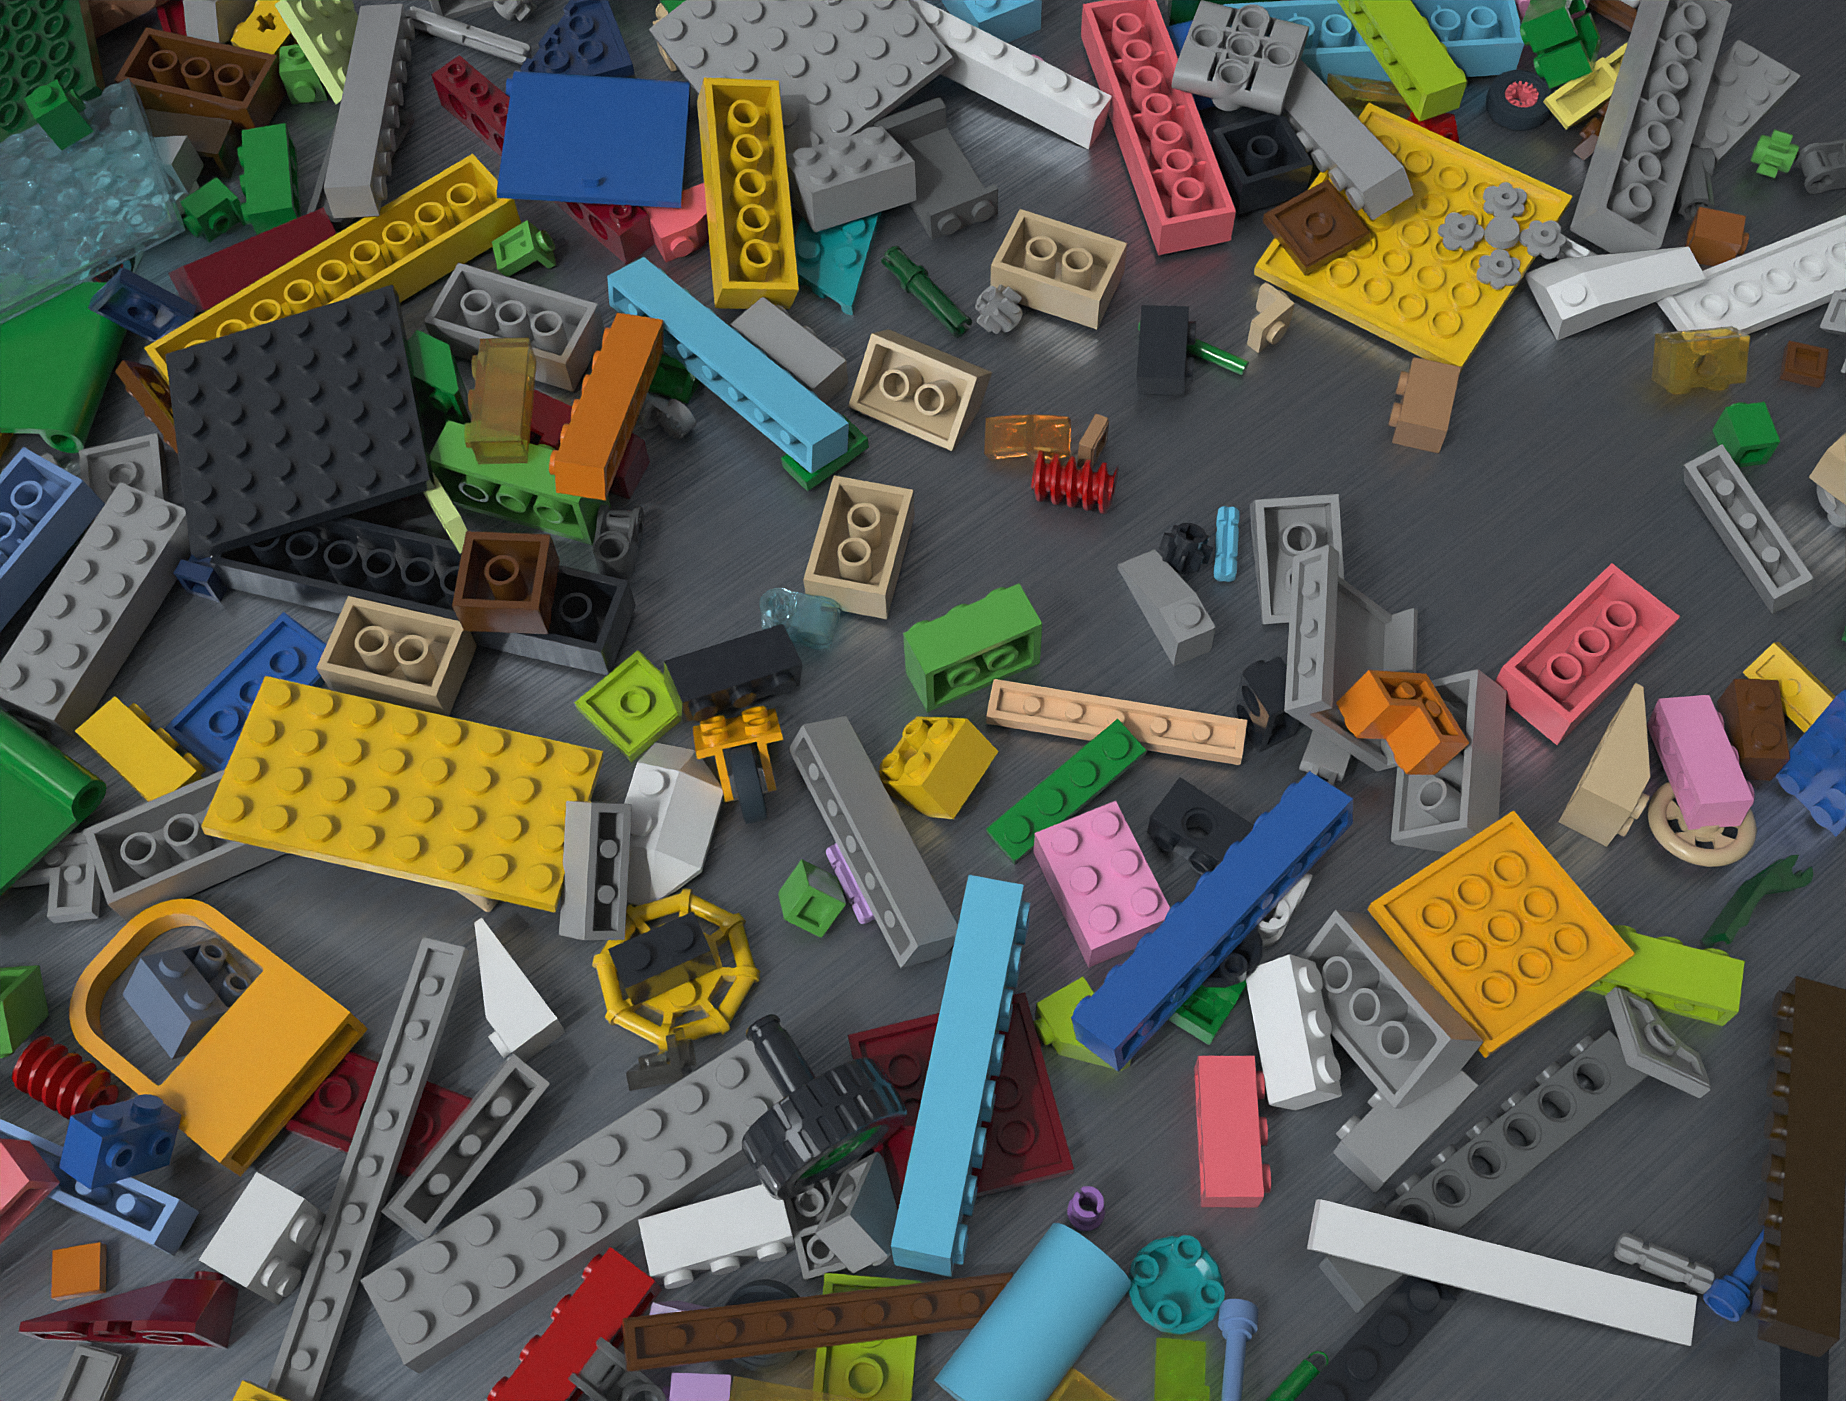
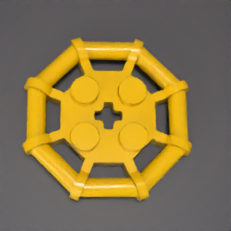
M684 888L681 893L635 907L631 904L626 907L625 940H608L600 954L593 957L592 966L597 969L607 1009L605 1019L610 1025L618 1024L658 1045L659 1051L668 1052L671 1047L719 1032L723 1035L731 1030L729 1024L753 983L759 982L761 971L755 967L744 928L746 923L744 917L740 913L732 914L693 894L692 889ZM694 911L695 915L720 927L712 935L703 932L717 969L635 1006L632 1005L630 998L623 1000L616 974L617 969L609 953V948L629 940L636 929L640 934L650 931L651 929L645 922L680 912L679 917ZM727 940L730 941L737 966L735 968L723 967L718 947ZM723 981L733 982L719 1008H714L711 1001ZM644 1005L663 1015V1022L659 1026L634 1012ZM703 1010L707 1015L705 1018L674 1027L675 1018L683 1016L682 1013Z

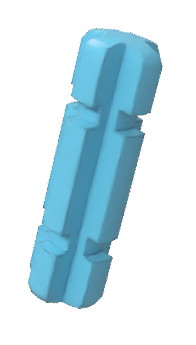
M1222 506L1218 509L1214 578L1219 582H1232L1236 579L1239 538L1238 523L1240 511L1236 507Z

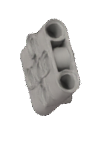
M1201 0L1175 67L1172 88L1212 98L1214 105L1225 111L1237 110L1243 106L1280 116L1304 51L1309 26L1270 17L1264 7L1255 4L1245 5L1240 9Z

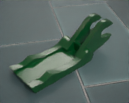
M1790 855L1784 859L1776 860L1755 876L1746 880L1738 888L1701 939L1706 949L1713 948L1714 944L1720 941H1725L1726 945L1731 944L1739 928L1748 925L1754 907L1764 895L1789 892L1808 885L1814 875L1812 866L1803 872L1799 870L1793 874L1792 867L1796 864L1799 855Z

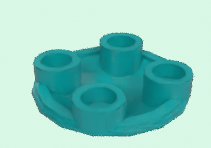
M1169 1236L1153 1240L1138 1251L1129 1267L1128 1278L1132 1286L1128 1291L1132 1305L1145 1322L1162 1332L1181 1335L1198 1331L1215 1317L1224 1300V1281L1219 1265L1207 1249L1202 1247L1200 1242L1193 1236Z

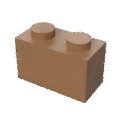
M1413 357L1409 372L1401 371L1395 394L1402 395L1401 404L1394 402L1388 426L1395 427L1392 443L1434 453L1440 452L1448 430L1461 367Z

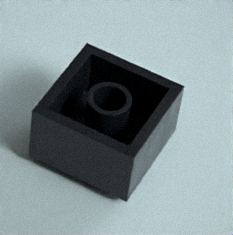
M1283 111L1280 116L1269 113L1213 130L1211 147L1237 215L1292 199L1307 191L1313 163Z

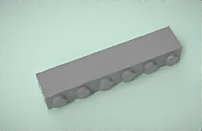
M1300 60L1283 108V113L1306 153L1311 152L1318 169L1322 173L1327 170L1336 189L1339 192L1345 189L1346 195L1356 211L1363 209L1372 220L1413 196L1404 166L1310 68Z
M847 716L803 724L788 749L900 968L945 956L955 942L958 928L957 919L950 912L938 889L936 879L930 874L919 853L915 840L911 838L900 818L897 806L891 801L884 788L878 770L872 765L867 756L860 736L854 731Z

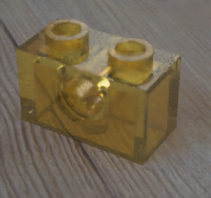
M1733 326L1656 333L1652 380L1664 387L1666 392L1672 394H1686L1691 392V388L1705 387L1710 390H1725L1729 388V384L1745 383L1750 336ZM1705 355L1702 364L1695 368L1699 358Z

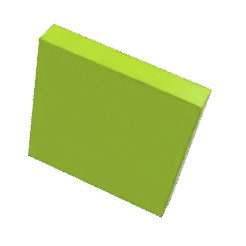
M639 650L574 702L577 710L631 763L681 721L664 684V674Z

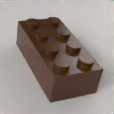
M147 27L114 79L128 107L233 120L239 135H242V130L268 126L287 93L279 74V59L277 55Z

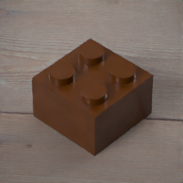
M466 531L452 604L464 631L548 634L560 564L551 535Z

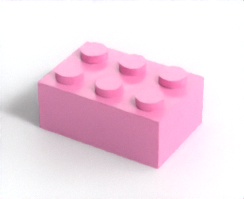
M1116 801L1035 833L1034 855L1088 968L1135 949L1139 940L1146 933H1153L1165 921L1170 907Z

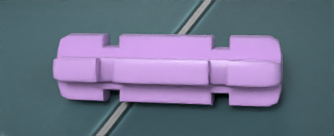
M837 843L829 846L826 849L827 858L832 868L835 869V874L849 903L853 904L852 908L859 923L866 924L875 920Z

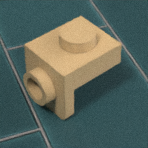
M1267 282L1259 289L1256 309L1260 314L1251 321L1247 345L1257 353L1270 343L1274 345L1282 339L1287 328L1290 326L1295 304L1286 293L1277 290Z

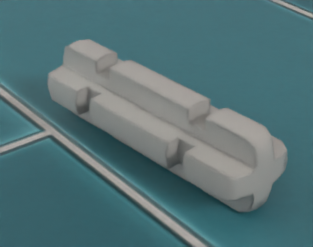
M1623 1233L1618 1238L1614 1251V1256L1618 1260L1632 1266L1634 1263H1639L1640 1269L1676 1284L1679 1281L1685 1282V1288L1700 1294H1704L1711 1288L1715 1275L1712 1267L1698 1261L1691 1264L1688 1257L1652 1242L1649 1245H1645L1642 1238L1630 1233Z

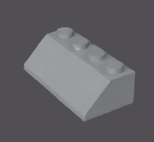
M1479 669L1431 680L1469 744L1435 775H1408L1397 766L1391 842L1395 845L1448 853L1498 821L1507 691Z
M1335 910L1300 956V958L1315 962L1316 968L1321 974L1323 981L1321 993L1325 1012L1331 1021L1332 1035L1394 1109L1403 1108L1455 1077L1484 1042L1447 1000L1405 958L1390 937L1369 914Z

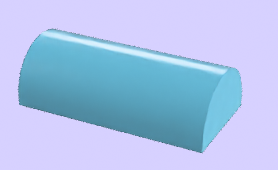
M1053 1223L934 1381L957 1401H1047L1132 1286L1130 1279L1107 1254L1084 1236L1063 1224Z

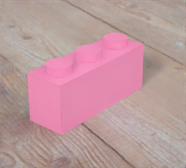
M1710 695L1658 699L1647 727L1688 830L1720 825L1719 827L1740 826L1754 803V789L1752 784L1746 781L1739 765L1738 751L1734 746H1731L1724 730L1723 716L1720 712L1716 711Z

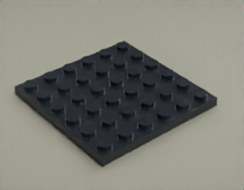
M393 285L165 354L190 551L197 560L436 488L399 295Z

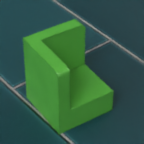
M803 859L800 860L778 893L784 920L821 938L846 905L838 878Z

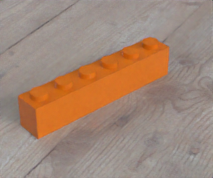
M617 313L611 328H605L601 351L596 350L593 356L591 375L586 374L584 376L582 396L573 402L570 424L563 425L559 450H553L550 456L549 473L550 475H555L556 493L606 501L664 352L662 319Z

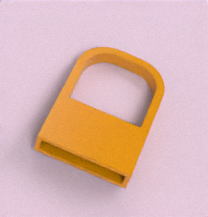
M194 899L164 901L145 909L131 919L85 968L75 985L69 1007V1020L72 1032L78 1043L138 1095L151 1094L162 1099L164 1104L181 1114L178 1128L219 1163L240 1177L368 1030L350 1011L209 904ZM178 927H203L219 935L263 971L161 1085H158L106 1040L100 1024L101 1005L112 983L156 937Z

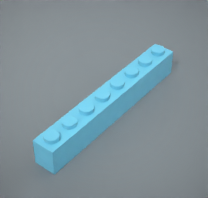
M642 257L607 276L609 305L618 313L662 319L664 351L672 358L681 362L693 376L808 472L814 473L847 452L849 423L840 413L833 411L813 391L806 389L787 370L780 368L761 349L754 347L735 328L728 326L716 316L712 309L705 307L691 296L687 289L680 287L670 279L661 268H657L645 257Z

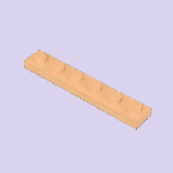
M998 679L993 680L986 724L1091 741L1116 719H1119L1146 750L1234 765L1241 764L1247 720Z

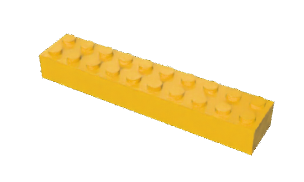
M472 153L381 207L379 216L364 217L151 343L144 349L162 378L169 385L165 355L167 353L389 285L394 286L399 295V300L402 302L453 271L458 263L465 264L492 247L493 240L520 225L521 220L514 199L497 198L498 181Z

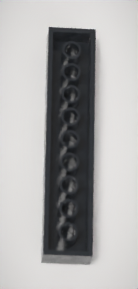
M339 517L214 555L209 562L225 587L335 613H341L347 597L351 596L459 621L452 604L462 553L458 552L452 541L347 517ZM559 565L548 634L470 632L478 646L608 675L613 668L636 604L628 580Z

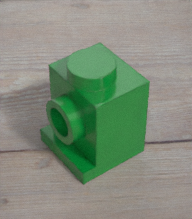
M217 177L180 201L187 215L183 219L187 228L196 238L203 236L209 243L239 222L243 226L246 225L238 197Z

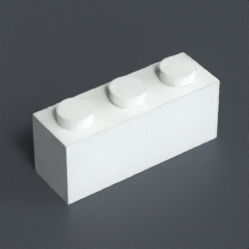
M1289 954L1257 966L1255 972L1246 978L1269 1105L1296 1111L1341 1097L1342 1092L1339 1082L1341 1070L1333 1053L1330 1038L1332 1026L1330 1018L1325 1012L1321 993L1323 981L1319 970L1316 968V963Z
M763 1184L638 1219L650 1277L658 1285L664 1284L666 1289L687 1285L693 1282V1275L709 1270L712 1271V1275L733 1272L740 1268L741 1261L758 1257L760 1262L775 1260L787 1254L786 1248L795 1246L785 1200L772 1198Z

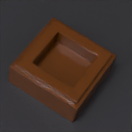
M1789 340L1783 352L1780 379L1820 388L1825 380L1829 349Z

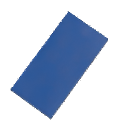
M283 612L192 700L164 730L183 749L213 773L226 769L264 677L268 676L320 688L325 681L316 667L327 644Z

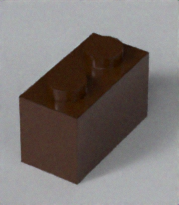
M1733 679L1717 701L1718 712L1722 714L1724 719L1725 733L1731 746H1734L1738 751L1739 765L1745 779L1771 781L1790 760L1778 680Z

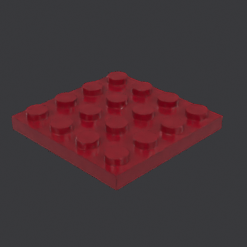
M1025 992L1013 995V1009L1008 1032L999 1031V1034L1005 1035L1004 1056L1000 1076L991 1075L990 1080L996 1081L994 1092L996 1096L991 1122L982 1121L981 1127L987 1128L985 1139L987 1143L982 1169L974 1167L972 1169V1175L978 1176L976 1198L1073 1174L1074 1172ZM940 1013L847 1035L853 1060L868 1057L877 1061L893 1083L907 1109V1117L903 1124L874 1150V1153L878 1152L884 1159L897 1210L901 1200Z

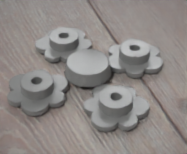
M1508 182L1501 183L1499 187L1489 186L1484 190L1483 199L1486 202L1483 209L1486 213H1493L1495 217L1489 222L1485 231L1480 225L1476 224V218L1473 215L1463 217L1456 212L1448 214L1445 218V224L1440 225L1438 228V234L1444 237L1443 245L1448 250H1457L1460 247L1466 251L1471 250L1474 247V243L1480 241L1483 236L1488 244L1498 248L1490 256L1484 255L1480 257V267L1476 273L1478 281L1484 284L1490 283L1491 287L1496 290L1502 289L1504 285L1514 286L1521 278V274L1518 271L1520 261L1514 257L1510 258L1509 253L1503 249L1513 247L1519 240L1523 246L1528 247L1527 252L1529 255H1541L1544 258L1552 259L1558 255L1559 247L1564 246L1566 242V237L1560 233V225L1552 220L1544 223L1538 220L1532 221L1529 229H1525L1520 233L1519 225L1512 216L1523 214V204L1526 201L1527 194L1523 189L1513 188Z

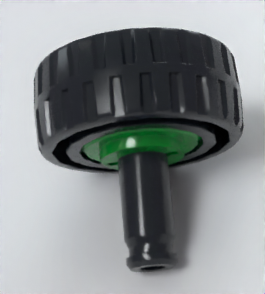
M769 1014L758 1019L747 1028L746 1038L748 1041L753 1042L755 1053L783 1099L768 1109L746 1131L742 1139V1149L770 1196L776 1200H785L821 1185L867 1156L903 1124L907 1117V1109L889 1077L879 1063L872 1058L855 1059L815 1077L788 1031L779 1024L781 1021L778 1015Z

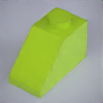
M1084 977L1077 979L1036 1003V1020L1033 1022L1036 1033L1045 1046L1052 1044L1060 1056L1112 1068L1076 1040L1071 1017L1077 1004L1084 997L1094 994ZM1131 1059L1120 1071L1130 1067Z

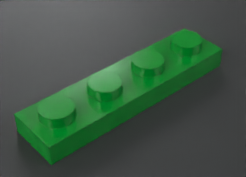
M1116 719L986 828V833L1014 865L1017 864L1034 849L1036 832L1069 820L1145 756L1147 750L1120 720Z

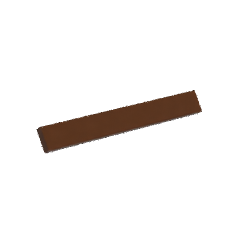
M1013 1272L623 1318L626 1372L973 1329L1013 1277Z

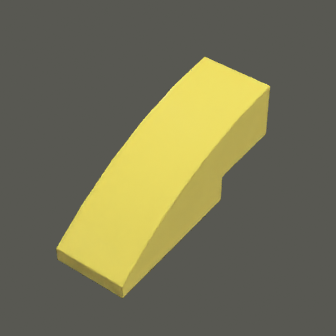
M1625 43L1608 57H1602L1596 61L1592 73L1567 82L1545 98L1544 104L1566 130L1597 113L1598 109L1611 98L1628 43Z

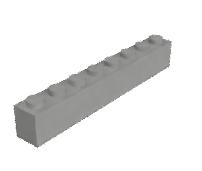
M403 4L360 6L324 183V191L333 218L379 216L382 200L387 199L386 176L391 175L392 171L390 152H394L396 148L394 129L399 128L400 125L398 106H402L404 102L402 83H407L406 62L411 61L409 43L410 40L415 38L413 20L406 17Z

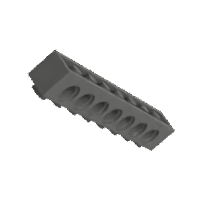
M1610 1030L1597 1040L1589 1034L1569 1051L1574 1057L1563 1067L1557 1061L1552 1063L1535 1078L1540 1086L1530 1094H1527L1522 1088L1500 1106L1506 1112L1495 1122H1492L1488 1116L1483 1118L1466 1133L1471 1140L1459 1150L1453 1144L1449 1145L1431 1161L1436 1169L1423 1179L1417 1172L1395 1189L1400 1196L1388 1207L1382 1201H1379L1368 1211L1400 1219V1213H1412L1420 1220L1423 1226L1455 1234L1632 1091L1648 1074L1626 1064L1620 1042ZM1576 1074L1588 1076L1594 1083L1595 1091L1583 1088L1579 1084ZM1542 1101L1554 1103L1560 1110L1561 1118L1550 1117L1544 1111ZM1507 1128H1514L1522 1132L1526 1138L1527 1146L1521 1147L1512 1143L1507 1135ZM1472 1156L1485 1158L1491 1165L1492 1175L1479 1173L1472 1164ZM1445 1184L1450 1186L1456 1193L1457 1203L1448 1204L1442 1201L1436 1192V1185ZM1327 1255L1319 1264V1268L1356 1313L1405 1275L1332 1255Z

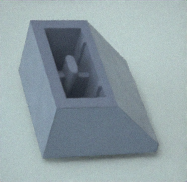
M216 937L141 957L123 996L173 1060L188 1055L253 982Z

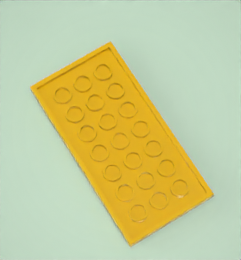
M265 676L201 828L205 835L556 913L565 875L563 853L566 801H591L604 760L603 751Z

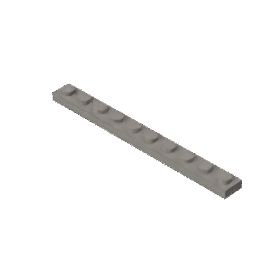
M422 937L266 1388L290 1400H320L382 1215L381 1211L384 1209L470 953L466 947Z

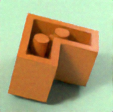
M1368 670L1336 702L1345 718L1344 722L1349 731L1356 738L1386 739L1394 753L1395 762L1408 775H1435L1469 744L1430 678L1424 673Z

